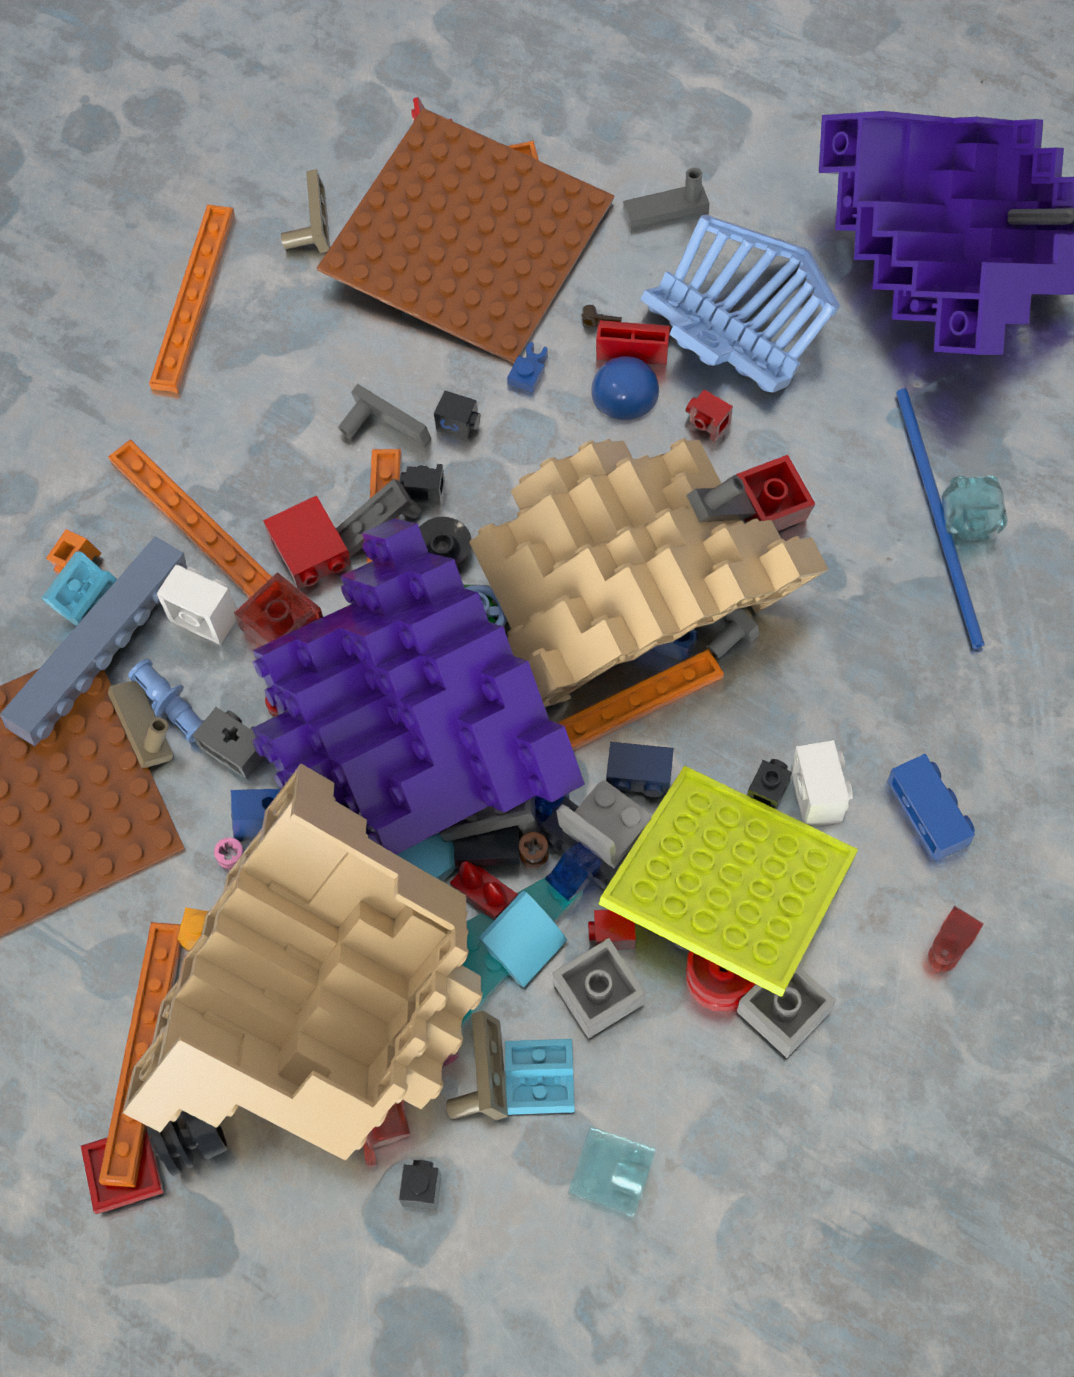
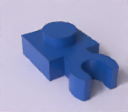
M530 342L526 347V358L517 357L507 376V384L534 393L545 371L544 364L542 363L548 358L547 347L544 346L541 353L535 354L533 353L534 343Z

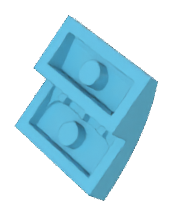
M75 552L41 599L77 626L114 584L117 578L109 571H102L82 552Z
M522 891L478 938L491 956L499 961L514 981L522 987L527 985L568 940L547 913L525 891Z
M572 1039L505 1041L508 1115L575 1112Z

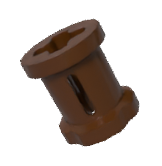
M537 832L527 833L521 838L519 842L520 860L524 863L525 867L530 870H538L545 866L549 859L546 838ZM533 848H539V850H536L535 855L529 854Z

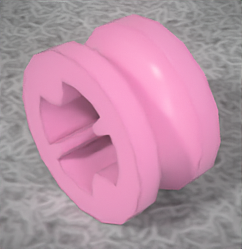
M224 838L216 844L214 856L221 867L231 870L243 854L244 849L235 838ZM233 847L237 855H231L233 859L226 860L223 852H228L227 848Z

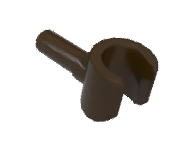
M594 305L584 306V313L581 314L583 323L587 327L596 326L600 320L622 321V317L598 314Z

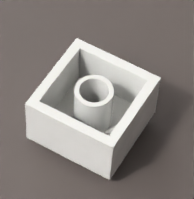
M176 564L157 592V596L170 622L219 645L222 644L239 617L229 587L218 579H213L212 581L203 577L199 571L192 567L185 569Z
M834 740L796 746L790 769L802 821L813 828L842 823L845 812L849 810V800L853 799L851 783L849 780H844L842 772L845 769L844 756L841 750L837 751Z

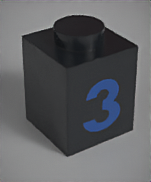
M446 390L434 411L436 429L468 439L472 429H477L481 419V414L478 413L477 400Z

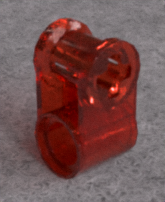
M954 906L929 950L928 962L930 966L939 972L951 971L957 965L966 949H969L984 923ZM947 950L949 953L945 956L941 952Z

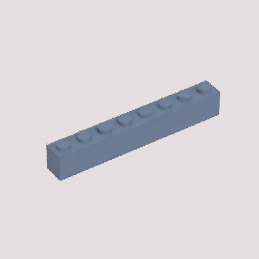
M155 536L0 713L5 728L35 747L41 739H46L51 734L54 724L59 718L70 712L76 698L91 687L94 677L100 670H105L109 666L112 656L117 650L127 645L134 630L148 620L150 612L157 604H161L157 592L174 566L177 564L187 569L184 553Z

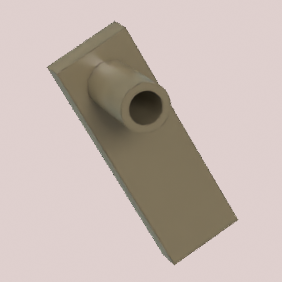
M317 169L306 172L311 226L281 233L284 249L312 243L316 244L320 253L327 252L330 248L325 186Z
M136 681L109 686L108 695L141 768L171 761L173 753L165 738L168 723L165 719L155 716L143 688Z
M485 1011L472 1014L478 1091L448 1099L446 1101V1110L451 1119L482 1112L498 1120L508 1117L500 1020Z

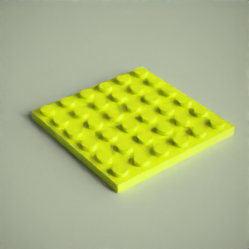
M684 765L652 815L651 820L647 823L601 895L599 905L782 997L846 876L858 849Z

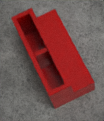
M600 320L596 336V360L609 361L616 357L630 356L638 358L647 364L667 365L670 326Z

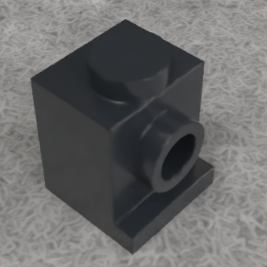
M437 464L436 469L423 465L417 467L407 466L406 472H401L400 483L411 500L418 503L441 505L445 483L443 464Z
M771 759L770 762L762 760L752 784H750L747 796L777 810L790 783L792 772L787 770L788 766L778 759ZM766 778H768V779H770V780H773V781H775V782H774V783L768 782V781L766 780Z

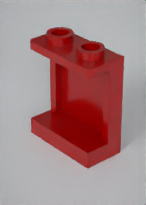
M317 495L263 520L272 544H275L298 589L304 586H312L319 579L331 573H339L351 564L348 549Z

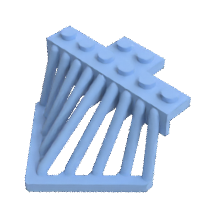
M709 215L700 216L675 274L673 275L669 271L665 272L659 287L644 290L640 299L648 305V309L651 312L662 315L669 320L670 325L673 326L669 335L677 340L678 345L692 350L699 355V359L708 365L715 366L728 361L735 366V370L739 374L749 376L757 382L759 388L772 393L788 387L800 365L797 359L829 318L836 314L840 306L812 253L808 249ZM705 232L717 234L691 283L686 284L684 279ZM728 239L741 242V245L709 290L704 294L699 293V289L725 242ZM756 247L765 250L762 257L728 297L722 302L714 303L751 248ZM776 256L790 259L741 310L729 313ZM800 266L795 275L783 286V288L771 299V301L759 312V314L752 321L744 323L773 294V292L797 269V267ZM806 278L807 280L770 325L764 331L757 332ZM813 291L814 293L778 340L770 342ZM821 305V312L789 353L784 352L785 347L816 308Z

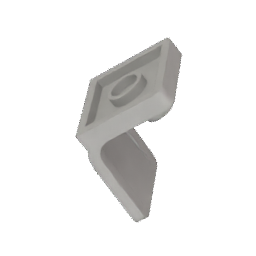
M606 781L599 782L575 812L563 804L557 809L559 826L563 831L613 868L617 866L634 845L647 823L651 820V814Z

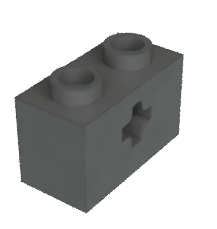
M215 707L193 734L200 749L245 779L249 778L265 758L264 756H259L253 745L252 739L256 738L252 730L254 726L249 729L230 710H227L225 713Z

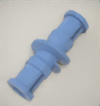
M144 659L137 663L130 670L128 677L131 681H136L145 690L146 695L151 700H154L152 709L155 710V716L163 719L169 718L173 724H176L186 734L185 739L189 743L195 742L193 734L205 720L202 721L192 710L193 708L188 702L180 697L184 687L179 684L171 688L170 683L152 667L153 663L150 659Z

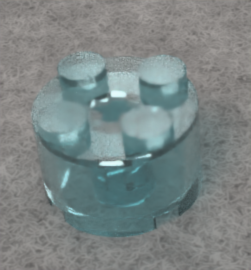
M995 476L954 477L950 481V486L942 494L946 531L948 534L950 532L954 534L955 539L959 541H983L989 539V533L996 530L998 534L1007 525L1008 519L1003 491L998 478Z

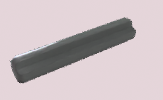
M1074 208L1011 209L1007 213L1009 216L1007 221L1010 225L1074 224Z

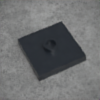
M518 825L454 840L455 867H460L462 862H470L475 866L520 865Z

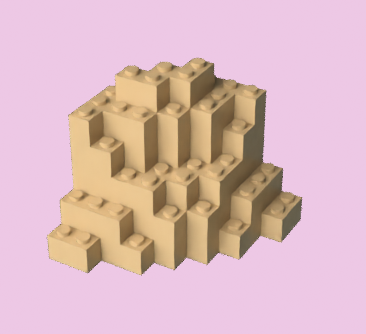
M686 438L680 439L670 446L671 450L665 455L659 454L651 458L645 455L638 459H633L624 441L612 442L610 439L599 443L591 440L578 447L579 452L574 456H568L559 460L556 457L549 458L539 465L541 469L519 479L520 484L510 490L520 509L517 513L518 518L514 521L505 522L500 526H495L494 523L480 528L478 530L479 535L469 541L511 627V630L507 632L509 636L507 639L512 653L515 657L529 661L544 707L570 700L569 693L616 664L634 660L657 645L674 642L696 627L713 624L735 609L752 606L754 612L759 613L825 573L829 569L813 538L800 539L799 536H795L785 541L781 539L772 520L759 522L758 519H753L746 524L741 520L699 522L687 498V494L694 489L715 488L721 484L700 440L687 441Z
M300 764L265 810L262 829L226 875L223 894L205 916L202 934L184 957L178 981L162 1000L152 1044L133 1068L123 1114L161 1132L170 1120L175 1122L183 1110L217 1128L226 1116L231 1117L235 1113L239 1105L346 1161L355 1149L360 1150L363 1147L370 1131L375 1126L379 1127L384 1122L388 1110L394 1103L398 1104L405 1100L422 1110L430 1099L434 1100L438 1097L443 1088V1062L450 1054H455L461 1047L463 1042L461 1029L463 1017L470 1009L474 1010L479 1005L483 995L481 991V976L462 966L469 952L467 949L468 929L466 918L468 911L466 910V895L368 839L366 834L367 819L335 801L336 798L333 797L335 783L305 765Z

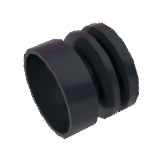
M183 1110L175 1122L170 1120L161 1132L149 1126L147 1129L150 1142L157 1157L164 1163L172 1176L182 1172L179 1156H181L188 1168L195 1165L192 1151L195 1148H198L206 1160L228 1150V1144L221 1124L216 1128Z

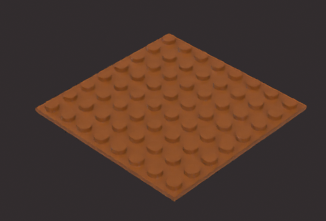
M422 108L318 265L317 271L514 364L613 202L615 195Z
M39 669L0 686V713ZM100 670L94 677L91 687L76 698L70 712L59 718L54 724L51 734L46 739H41L36 747L6 729L0 716V937L185 850L149 767L141 768L108 695L109 686L112 685L105 670Z

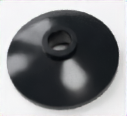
M436 517L427 520L419 526L428 553L452 558L457 566L462 564L469 556L472 548L469 541L472 539L469 530L462 522L450 517ZM441 546H446L448 548L446 550H438V548Z

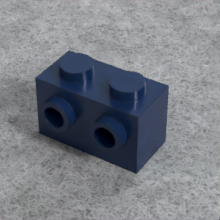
M610 741L606 782L623 794L635 791L644 792L645 795L650 797L666 795L670 789L674 748Z

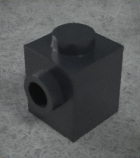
M413 1160V1165L404 1164L399 1201L403 1207L437 1210L442 1175L439 1168L433 1167V1162Z

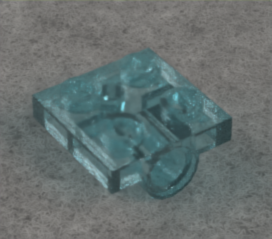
M590 1126L568 1195L634 1218L656 1149Z

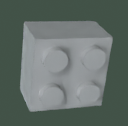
M610 938L552 972L554 986L588 1039L645 1004L646 993Z
M798 966L782 997L755 984L739 1001L737 1013L788 1058L828 1016L834 1007L836 999Z

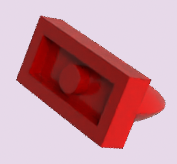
M462 862L459 873L449 882L451 887L466 895L468 902L494 921L518 896L515 891L483 868L475 866L470 862Z

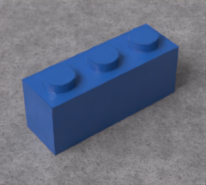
M923 754L893 768L887 781L936 862L968 847L975 836V829L970 818L967 815L963 816L958 808V800L955 793L950 788L947 789L941 780L942 776L937 764L933 761L930 762L927 755Z

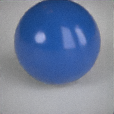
M621 356L607 361L598 369L592 381L591 396L596 407L605 415L615 419L630 420L645 415L655 406L659 397V383L656 374L647 363L635 357Z

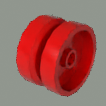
M689 951L686 963V985L691 996L701 1006L713 1011L729 1012L737 1009L739 1001L755 983L729 970L721 972L719 969L723 967Z

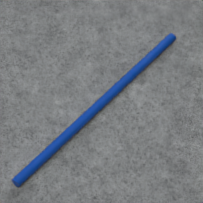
M902 388L896 392L971 644L974 649L981 648L985 645L909 393L906 388Z

